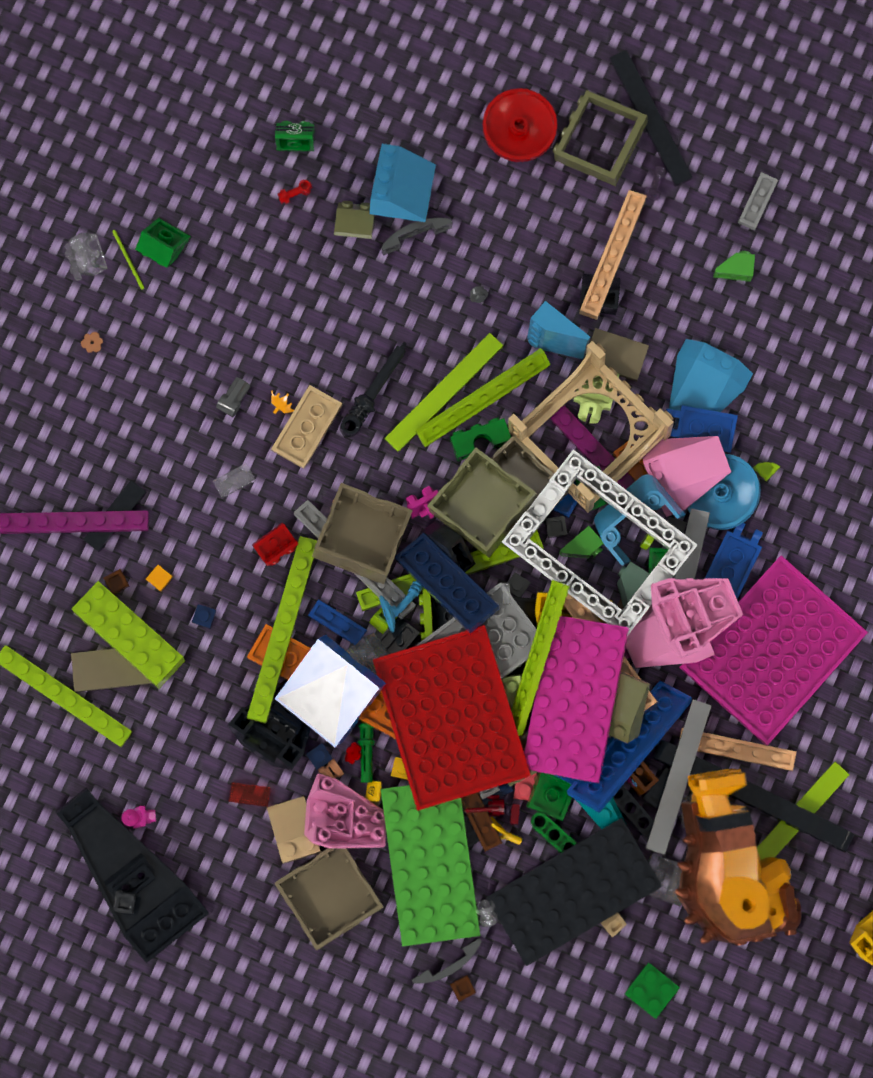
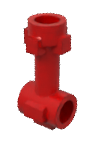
M301 180L299 186L287 192L285 189L280 190V193H277L281 204L290 203L289 199L299 194L309 195L312 184L307 180Z

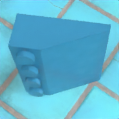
M382 144L371 194L370 214L426 222L436 164L401 146Z
M545 301L530 319L527 339H529L528 342L534 348L539 347L544 351L583 359L586 355L590 336Z

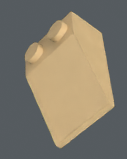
M304 796L267 807L283 864L321 853L320 846L312 843L304 835L306 800Z

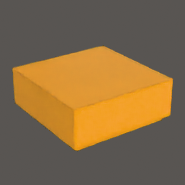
M157 565L146 580L161 592L173 576Z

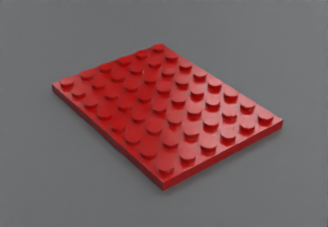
M485 625L476 628L471 634L468 631L460 632L373 659L377 676L386 683L381 691L417 811L531 777Z

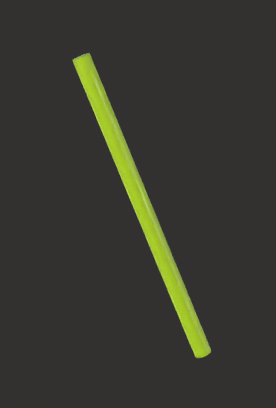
M113 230L112 232L141 290H143L144 286L116 230Z

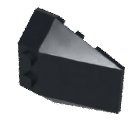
M284 680L277 685L266 723L247 719L251 705L249 704L236 713L229 722L228 727L241 745L274 767L292 770L304 754L311 728L275 699L288 681Z

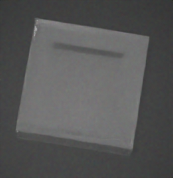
M501 583L503 605H511L510 584Z

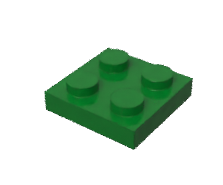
M539 772L526 807L544 813L556 820L563 821L572 799L567 793L571 784L554 775Z
M647 963L624 994L656 1019L680 987L650 963Z

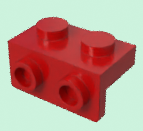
M282 522L254 542L252 546L263 562L269 566L277 564L281 560L280 557L284 554L292 553L299 543Z

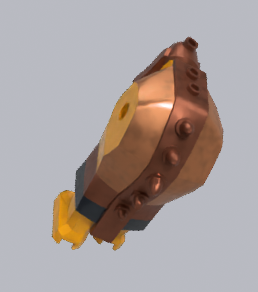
M723 769L688 775V785L693 792L691 802L681 803L686 837L683 838V842L687 843L688 850L685 861L678 863V867L682 872L679 888L675 890V894L689 914L685 918V923H698L703 928L704 934L700 939L702 944L709 943L715 939L716 941L733 943L735 945H745L749 941L761 942L764 938L774 937L776 932L785 931V935L797 934L796 928L801 922V905L799 899L794 897V887L790 885L791 869L786 860L775 857H766L760 861L750 811H746L745 806L730 805L727 796L747 786L746 774L741 772V769Z

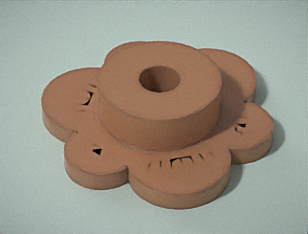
M92 332L91 334L84 335L81 346L88 353L93 351L99 352L103 340L99 338L97 332Z

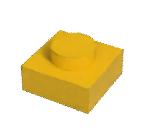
M395 757L391 777L408 780L402 758Z

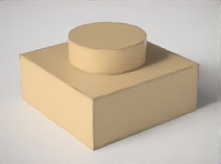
M619 913L601 923L612 938L627 925Z

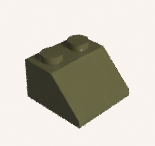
M351 201L339 202L334 235L372 239L375 215L370 214V203H361L360 205L353 204Z

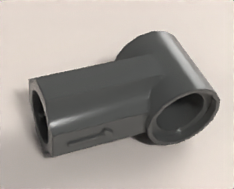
M236 377L227 393H224L219 399L216 408L234 417L241 406L242 399L251 387L250 384Z

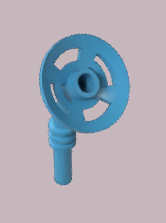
M417 581L412 582L408 590L409 593L397 607L395 605L391 606L382 595L379 596L386 622L392 633L395 631V617H398V614L402 613L410 602L419 596L423 588Z

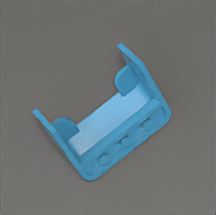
M653 475L641 476L626 489L652 510H658L666 505L677 519L686 515ZM608 504L595 516L594 523L603 544L623 566L631 562V560L618 546L621 534L615 526L625 516Z

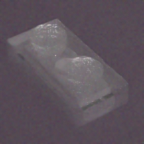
M247 463L213 480V483L221 498H224L256 480Z

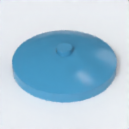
M731 454L725 455L732 472L687 508L689 513L691 508L710 512L707 527L711 529L726 530L741 525L751 517L760 500L761 489L757 474L745 460Z

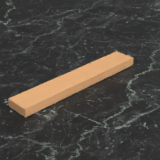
M704 732L697 752L793 771L796 751Z

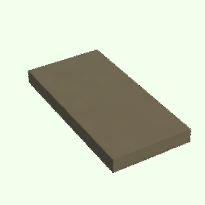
M115 649L71 653L74 692L152 684Z

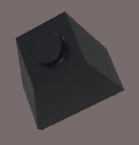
M435 520L422 531L464 572L476 564L462 536L440 521Z

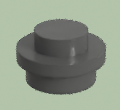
M477 286L470 291V300L472 302L481 303L488 296L487 290L482 286Z

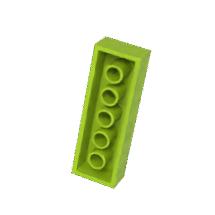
M99 581L72 608L75 615L158 689L185 662L184 657Z

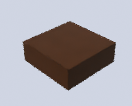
M121 569L103 578L110 592L114 595L130 587Z
M468 975L450 984L459 1002L476 993Z

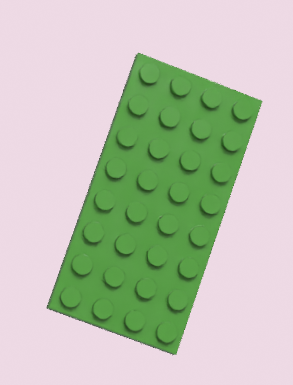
M410 785L381 789L402 946L481 936L462 799H455L417 811Z

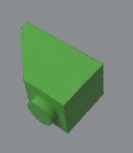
M748 251L735 253L715 269L713 277L750 282L753 277L755 255L750 254Z
M588 526L564 546L559 554L564 557L590 558L592 555L596 557L603 551L601 547L604 544L593 529Z

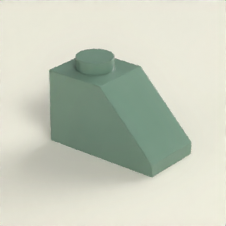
M632 562L627 567L623 566L618 573L620 578L617 586L623 607L626 606L650 574Z

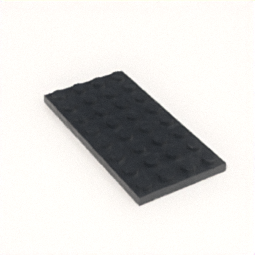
M621 817L490 894L486 899L523 962L528 966L663 886Z

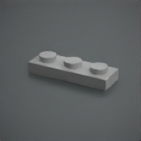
M761 172L738 221L739 224L755 231L778 179Z

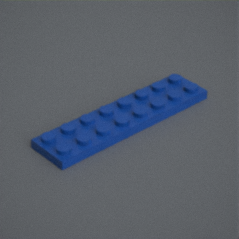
M659 681L650 691L657 703L644 711L639 736L629 743L612 737L607 742L600 782L593 783L576 779L567 790L568 795L600 813L691 704L692 698L672 686Z

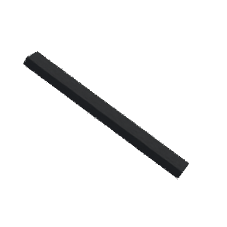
M624 50L611 56L609 60L635 110L647 115L648 123L645 129L675 187L691 180L692 175L628 51Z

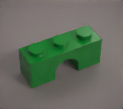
M494 418L488 421L489 424L483 426L476 424L471 427V430L454 432L453 436H450V442L457 462L466 459L475 449L474 442L477 439H488L493 449L502 447L511 438L505 419Z

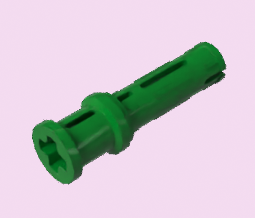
M363 723L358 724L360 728L358 744L361 746V783H368L373 781L374 727Z

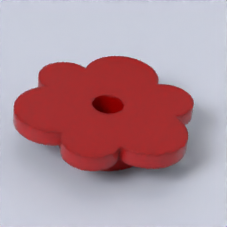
M353 742L347 748L345 761L354 764L355 761L360 759L361 746L358 743Z

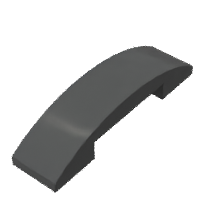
M447 218L426 219V222L416 221L399 229L383 244V256L399 250L400 241L432 229L434 234L437 235L452 229V220Z
M480 938L463 948L466 956L434 976L427 970L412 979V982L415 984L429 983L453 974L463 967L476 953L481 944Z

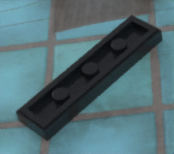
M131 480L106 511H132L147 492ZM89 532L83 540L100 552L115 532Z

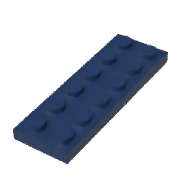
M424 533L395 556V560L470 634L500 609L499 605Z

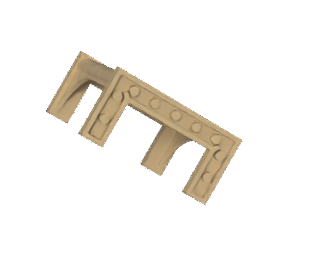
M593 341L587 345L586 357L577 369L522 421L515 414L508 418L509 433L512 436L515 435L542 465L549 468L555 474L559 468L529 437L574 397L591 393L607 396L623 408L630 425V437L624 451L602 471L617 482L662 439L667 440L671 436L674 422L672 421L673 417L666 410L663 412L659 409L656 412L652 407L648 408L643 403L644 399L638 393L634 394L630 390V385L625 380L621 381L617 377V372L612 367L608 368L605 365V349L599 343L595 344ZM596 376L601 377L603 381L600 389H596L592 383ZM588 380L589 388H582V386L586 385L585 382ZM607 383L609 384L610 389L613 388L611 392H608L605 389ZM624 399L626 402L621 403L620 400ZM635 411V414L641 417L634 418L631 413ZM642 421L648 424V428L640 431L635 429L634 424ZM635 434L643 436L642 438L639 437L637 441L634 439ZM582 482L578 486L573 483L568 489V493L587 513L594 508V503L600 498Z

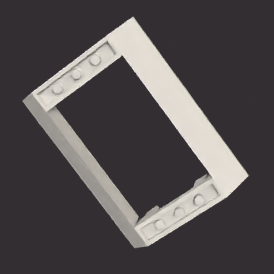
M572 450L549 480V483L502 541L503 544L551 581L556 580L568 585V594L604 622L611 625L628 627V635L652 604L651 585L672 578L697 547V544L575 450ZM576 479L668 549L667 553L623 610L530 540Z

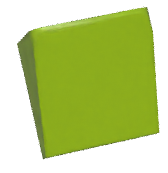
M381 607L372 616L369 623L383 634L389 627Z

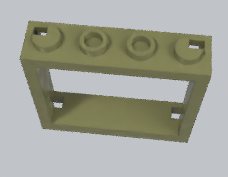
M586 90L584 96L581 95L578 100L576 112L573 111L571 113L568 127H565L562 131L560 143H556L553 149L555 161L616 187L648 123L647 115ZM589 102L636 122L611 172L564 152Z

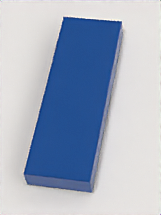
M319 599L308 615L356 647L367 632L365 628Z

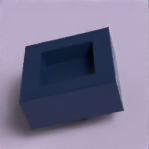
M198 604L192 623L211 629L217 611Z
M323 743L306 754L316 770L321 766L327 765L333 759Z

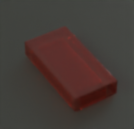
M232 782L229 802L268 807L271 787Z

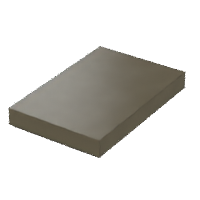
M595 328L591 341L595 344L599 343L605 349V365L608 368L612 367L619 376L637 382L649 345Z

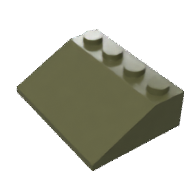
M620 673L609 736L625 743H629L639 736L650 686L649 683L626 673Z

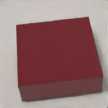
M519 804L511 806L510 825H518Z

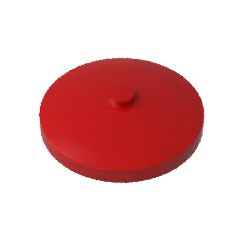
M511 89L497 95L487 106L483 117V134L488 146L497 155L509 161L526 162L540 157L551 147L557 132V118L552 105L542 95L528 89Z

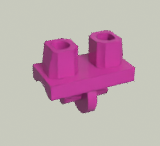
M427 486L421 491L424 497L417 499L415 495H411L406 498L407 508L413 510L411 514L412 519L419 515L421 518L426 515L430 519L434 518V515L429 512L427 505L437 495V490L434 491L431 486Z
M138 806L124 811L121 819L124 825L133 826V829H138L146 826V824L156 822L155 810H145V806Z

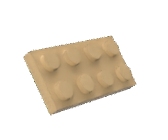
M309 385L271 451L305 469L343 404Z

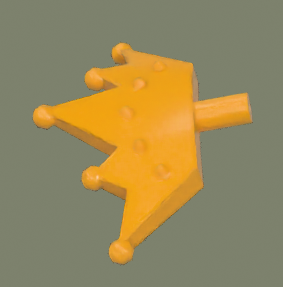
M271 390V403L276 407L273 411L274 414L278 410L284 414L294 412L291 409L292 403L287 404L288 393L279 398L280 393L275 396L273 390Z

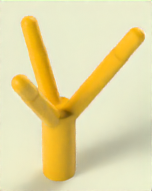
M491 817L493 821L491 826L502 834L500 835L501 840L506 839L517 845L521 844V837L507 832Z

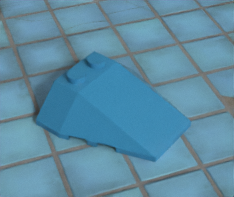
M686 339L676 359L669 409L680 411V407L683 405L721 412L745 390L753 373L738 359L704 342Z

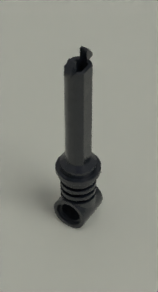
M403 342L400 347L396 346L366 393L354 398L355 402L354 406L351 407L352 410L348 411L349 414H346L340 424V432L343 436H355L363 425L362 422H365L364 418H367L371 412L375 411L374 399L406 353L404 348L407 343ZM350 422L354 425L355 429L348 431L345 428V424Z

